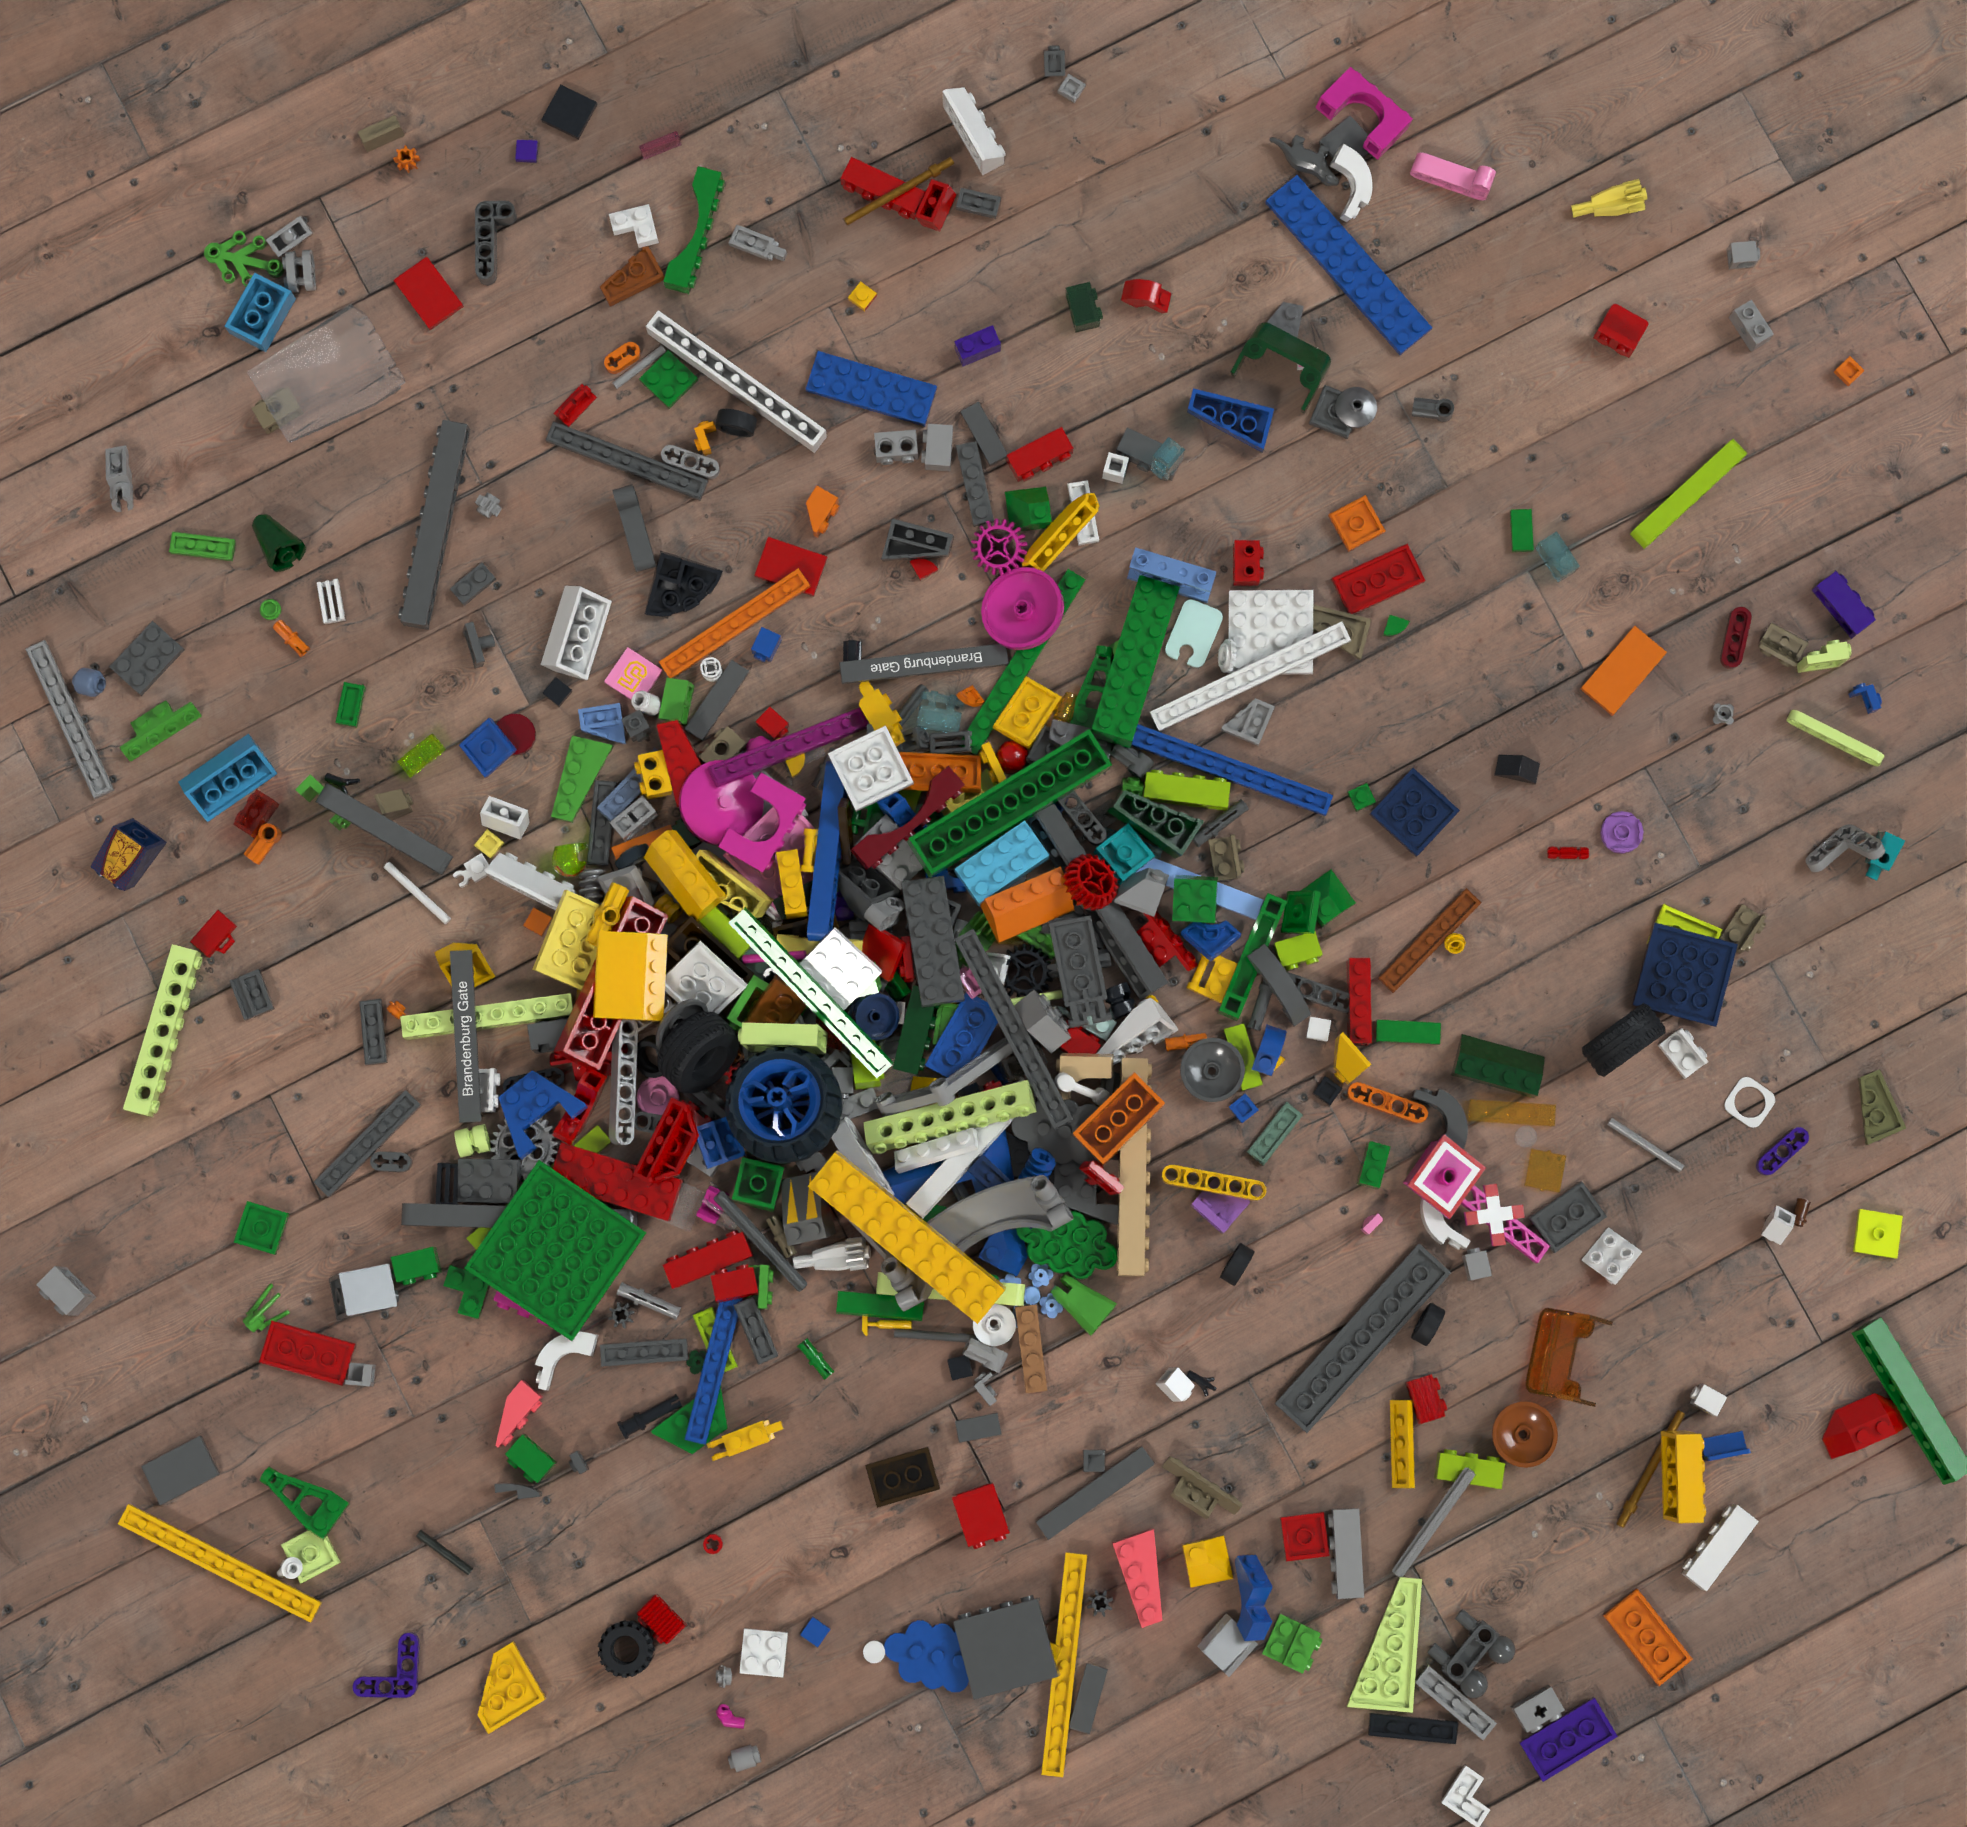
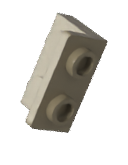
M1235 834L1229 837L1208 840L1214 877H1218V882L1240 879L1241 873L1244 872L1243 860H1239L1238 852H1241L1239 839H1235Z
M1741 904L1719 939L1738 944L1736 952L1739 954L1745 950L1748 952L1755 942L1752 940L1756 933L1760 934L1764 929L1766 916L1763 914L1760 916L1744 904Z

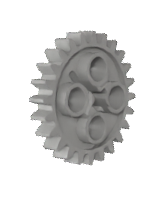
M542 1117L524 1130L527 1134L531 1128L535 1129V1136L531 1138L533 1143L542 1139V1143L535 1144L536 1149H542V1156L535 1159L534 1150L522 1159L521 1180L522 1178L524 1180L527 1178L538 1160L551 1167L549 1165L550 1162L555 1163L553 1155H557L558 1151L554 1150V1147L559 1146L560 1143L554 1142L556 1137L551 1134L555 1128L553 1126L547 1127L549 1121L546 1119L541 1122ZM505 1118V1126L497 1125L501 1131L499 1133L493 1132L497 1139L490 1140L492 1144H495V1147L491 1148L490 1152L496 1153L491 1159L515 1160L518 1156L517 1151L507 1155L509 1151L516 1150L515 1145L508 1146L507 1141L511 1137V1133Z

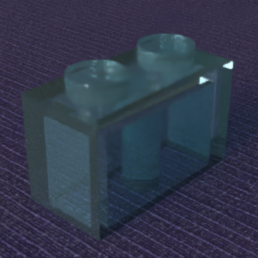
M1168 437L1152 457V472L1159 478L1164 477L1167 480L1183 461L1185 449Z
M1557 531L1540 541L1535 548L1558 583L1575 573L1580 567Z

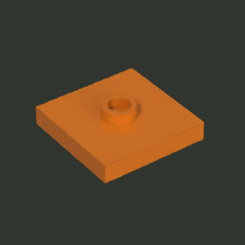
M1366 495L1328 515L1348 552L1386 532Z

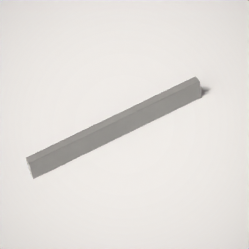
M43 640L26 648L25 650L93 798L97 799L114 791L47 642Z

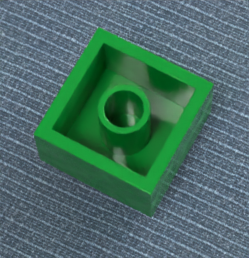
M1175 875L1172 921L1215 923L1218 877Z
M742 1157L732 1201L773 1212L784 1167Z

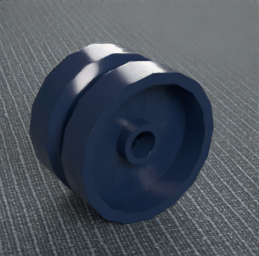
M881 993L857 997L845 1011L872 1040H881L890 1036L897 1028L900 1018L899 1009L895 1001Z

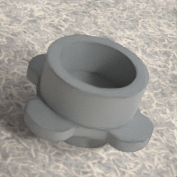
M1715 704L1713 706L1715 714L1712 720L1715 724L1726 723L1731 725L1734 722L1732 718L1734 707L1731 704Z
M720 1665L719 1670H716V1683H719V1687L725 1688V1685H731L732 1672L731 1668Z

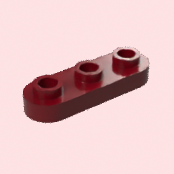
M1737 607L1729 615L1720 655L1721 664L1728 669L1736 668L1743 660L1752 620L1751 612L1745 607ZM1736 616H1741L1743 621L1738 622ZM1732 636H1737L1738 642H1734ZM1727 656H1732L1734 661H1728Z

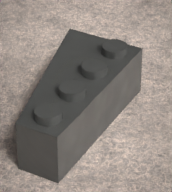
M569 1017L558 1018L556 1021L535 1022V1024H528L531 1050L536 1054L554 1051Z

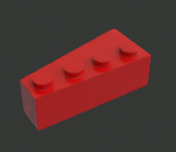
M677 718L657 723V729L676 806L679 807V795L685 779L702 763Z

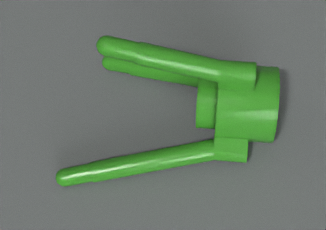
M269 1284L243 1319V1323L252 1332H255L257 1329L262 1331L270 1325L271 1320L278 1321L290 1313L287 1310L264 1322L266 1318L263 1313L281 1296L280 1293H277L260 1310H257L273 1288V1284Z

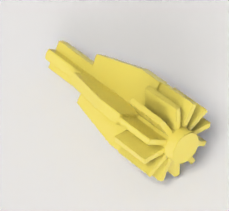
M1639 179L1612 186L1591 196V201L1571 205L1573 218L1594 213V216H1618L1645 210L1644 200H1647L1645 187L1642 188Z

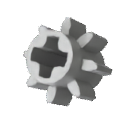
M488 492L485 496L479 495L475 501L478 506L476 511L489 519L491 515L497 517L502 509L498 505L500 500Z

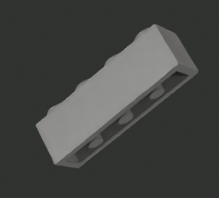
M1331 1509V1514H1328L1327 1520L1328 1527H1332V1536H1329V1549L1333 1550L1334 1557L1330 1558V1570L1335 1575V1581H1331L1332 1594H1336L1337 1599L1364 1598L1359 1509Z

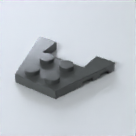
M1119 1151L1110 1160L1119 1161ZM1073 1159L1065 1164L1056 1162L1054 1167V1186L1067 1206L1072 1210L1104 1220L1113 1225H1118L1119 1205L1096 1204V1185H1090L1084 1180L1087 1178V1175L1079 1169L1081 1164H1078Z

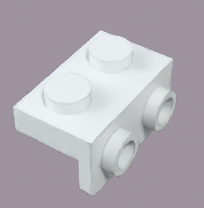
M495 1068L479 1069L481 1112H496V1107L500 1105L499 1095H496L497 1086H500V1073H497Z

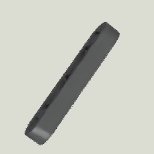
M1075 791L1057 801L1089 843L1099 846L1106 841V830ZM1074 798L1077 801V806L1071 809L1066 807V800ZM1082 814L1090 817V822L1086 825L1078 822V818ZM1094 823L1096 824L1093 826L1095 832L1102 833L1100 840H1098L1097 838L1092 839L1093 832L1089 828H1091V826Z
M1287 972L1294 983H1296V980L1300 981L1297 985L1299 991L1302 984L1307 983L1311 985V994L1304 995L1301 993L1305 1000L1342 1013H1349V1006L1345 1009L1343 1008L1344 1004L1337 1002L1336 1006L1333 1005L1336 1000V993L1340 995L1338 998L1340 1000L1349 998V993ZM1327 990L1331 992L1332 1000L1330 1002L1322 1001L1320 997L1322 991Z

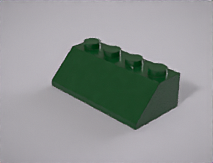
M1461 1034L1451 1075L1535 1098L1538 1096L1543 1077L1545 1057Z

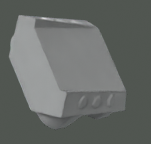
M635 865L597 878L605 895L611 882H614L629 890L627 897L634 896L650 906L654 904L651 896V885L642 879V872Z
M1226 1613L1216 1623L1215 1627L1201 1639L1197 1647L1230 1677L1258 1644L1255 1641H1244L1237 1623Z

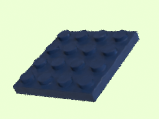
M1654 922L1632 1005L1640 1006L1644 1003L1649 1005L1653 1011L1717 1027L1738 944Z

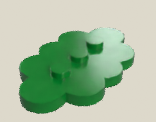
M1071 1211L1073 1220L1053 1231L1039 1228L1029 1229L1028 1227L1015 1228L1018 1237L1028 1243L1026 1251L1030 1260L1040 1265L1048 1264L1055 1273L1068 1271L1076 1279H1086L1092 1275L1095 1268L1107 1270L1112 1268L1117 1262L1116 1248L1105 1241L1107 1232L1104 1225L1093 1219L1086 1221L1085 1217L1078 1211Z

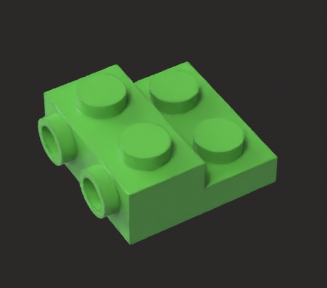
M1279 1613L1261 1654L1303 1674L1304 1670L1309 1671L1314 1660L1310 1658L1313 1650L1318 1651L1323 1639L1320 1638V1632Z

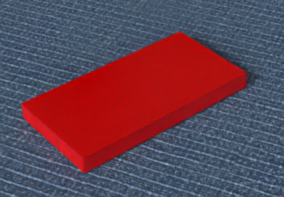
M1408 544L1331 579L1347 613L1353 615L1426 581Z
M271 1320L259 1363L343 1386L356 1344Z

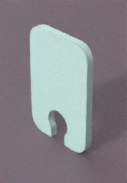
M1187 600L1182 606L1165 648L1167 656L1177 660L1180 655L1179 649L1183 645H1189L1193 648L1194 653L1189 658L1187 665L1195 668L1203 666L1221 625L1222 613L1218 609L1196 600Z

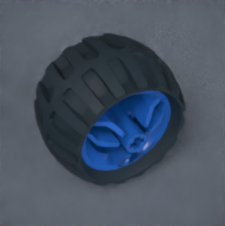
M793 1046L769 1047L765 1051L749 1056L748 1060L735 1070L725 1096L726 1118L736 1140L754 1156L765 1161L780 1164L803 1161L819 1150H822L828 1144L833 1134L836 1133L843 1108L840 1086L831 1069L813 1053ZM784 1080L782 1083L783 1089L776 1087V1082ZM762 1094H765L768 1100H766L764 1096H762ZM808 1095L810 1096V1100L794 1102ZM773 1107L772 1109L767 1110L763 1113H758V1109ZM800 1109L803 1111V1113H806L805 1116L800 1113ZM784 1120L791 1122L792 1128L784 1130ZM772 1123L770 1128L765 1126L767 1124Z

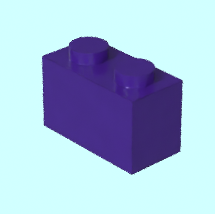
M992 325L955 340L954 348L962 367L1000 352L1001 343Z

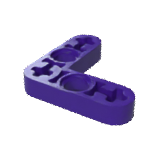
M408 1632L399 1638L397 1676H361L353 1683L354 1693L360 1697L407 1698L414 1695L418 1688L420 1645L418 1636L415 1633ZM409 1636L414 1641V1645L410 1646V1653L415 1652V1654L402 1656V1652H407V1645L403 1644V1641L407 1640ZM407 1658L411 1659L414 1663L411 1671H405L402 1667V1662ZM362 1680H364L366 1685H373V1680H376L375 1687L366 1689L364 1693L361 1688H358V1684H361ZM384 1680L391 1684V1690L388 1693L381 1692L379 1688L380 1683ZM395 1680L398 1681L397 1685H404L406 1681H409V1685L413 1686V1689L409 1690L408 1693H406L405 1689H397L398 1694H395Z

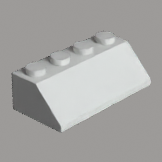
M965 87L945 89L943 91V107L982 176L1004 164V156H1006L1001 144L997 145L995 142L996 136L992 128H987L983 112L975 107L976 101L972 93H967Z
M565 586L541 665L558 673L588 680L612 601L581 586Z
M499 852L485 870V873L491 879L555 911L564 890L577 894L573 889L574 885L564 880L560 883L554 880V875L546 871L542 874L536 871V866L526 861L522 864L517 861L518 857L508 852L505 855Z

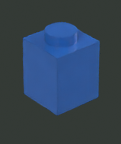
M761 627L751 648L754 658L761 662L766 660L772 662L782 641L781 635Z

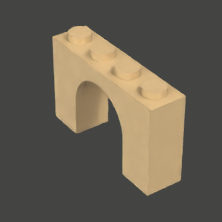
M1062 1053L1060 1059H1056V1071L1067 1073L1073 1077L1075 1082L1085 1078H1112L1114 1054ZM1058 1089L1063 1100L1071 1099V1091L1064 1092Z

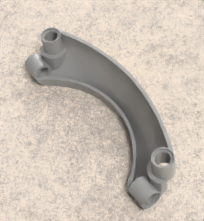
M1038 1175L1006 1182L975 1193L948 1207L927 1223L964 1252L980 1240L1012 1228L1033 1227L1053 1231L1072 1221L1073 1215L1050 1180L1044 1175ZM892 1254L881 1264L882 1273L890 1280L892 1287L898 1292L895 1294V1298L903 1311L916 1306L930 1296L933 1288Z

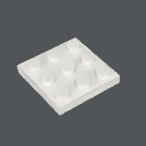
M886 726L828 753L856 812L914 784Z
M835 927L799 963L843 1010L882 973V970Z
M701 941L666 973L665 991L676 1002L680 1003L688 999H698L707 1006L708 1012L719 1014L748 985Z

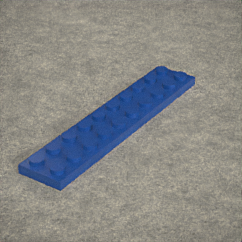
M1298 175L1265 201L1266 205L1399 355H1402L1432 330V326Z

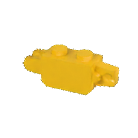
M869 681L861 682L859 690L863 698L860 699L859 706L874 731L886 726L896 747L905 742L901 732L903 728L899 723L902 721V718L896 709L892 711L889 707L893 703L886 693L882 695L879 689L874 690Z
M763 1420L721 1436L722 1438L707 1443L708 1448H714L724 1443L727 1450L714 1454L711 1457L712 1461L726 1456L730 1457L770 1442L775 1438L774 1433L783 1430L784 1427L781 1421L770 1425L769 1420Z

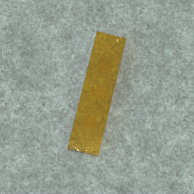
M1470 1099L1468 1121L1554 1127L1556 1105Z

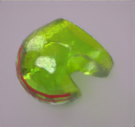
M587 842L555 846L552 854L554 870L563 877L571 878L578 876L585 869L587 861H580L577 856L580 851L588 848Z

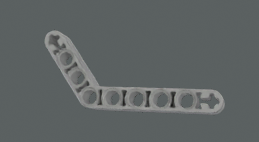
M666 991L664 1014L678 1004L671 996H668L669 994ZM622 1020L612 1041L609 1139L615 1145H628L634 1138L638 1032L651 1024L652 1021ZM624 1022L629 1026L627 1033H624L622 1030ZM623 1044H626L628 1047L626 1055L621 1051ZM623 1065L627 1068V1074L625 1076H623L620 1072V1069ZM621 1087L626 1089V1096L624 1098L620 1095ZM621 1108H623L626 1113L624 1119H621L619 1117V1111ZM619 1133H624V1138L619 1137Z

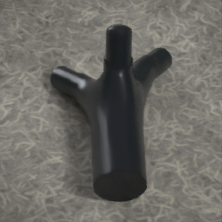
M327 773L324 778L325 781L337 785L345 794H348L345 785L360 782L359 778L346 779Z
M1191 1370L1186 1375L1191 1381L1200 1386L1204 1396L1209 1395L1207 1388L1213 1391L1217 1389L1209 1383L1215 1380L1214 1377H1202Z

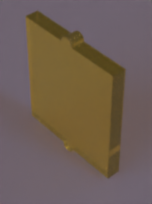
M1531 1149L1524 1186L1538 1188L1540 1191L1547 1190L1560 1193L1566 1156L1551 1153L1550 1150L1545 1152Z

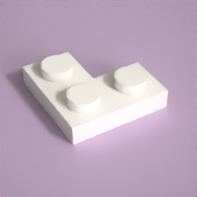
M649 204L609 214L614 236L634 231L639 248L659 243Z
M1464 1765L1441 1800L1442 1804L1475 1827H1480L1490 1811L1489 1808L1472 1797L1484 1778Z

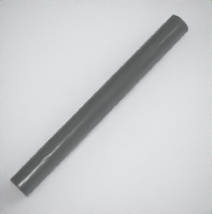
M907 1329L894 1330V1337L967 1342L971 1337L979 1341L975 1334Z

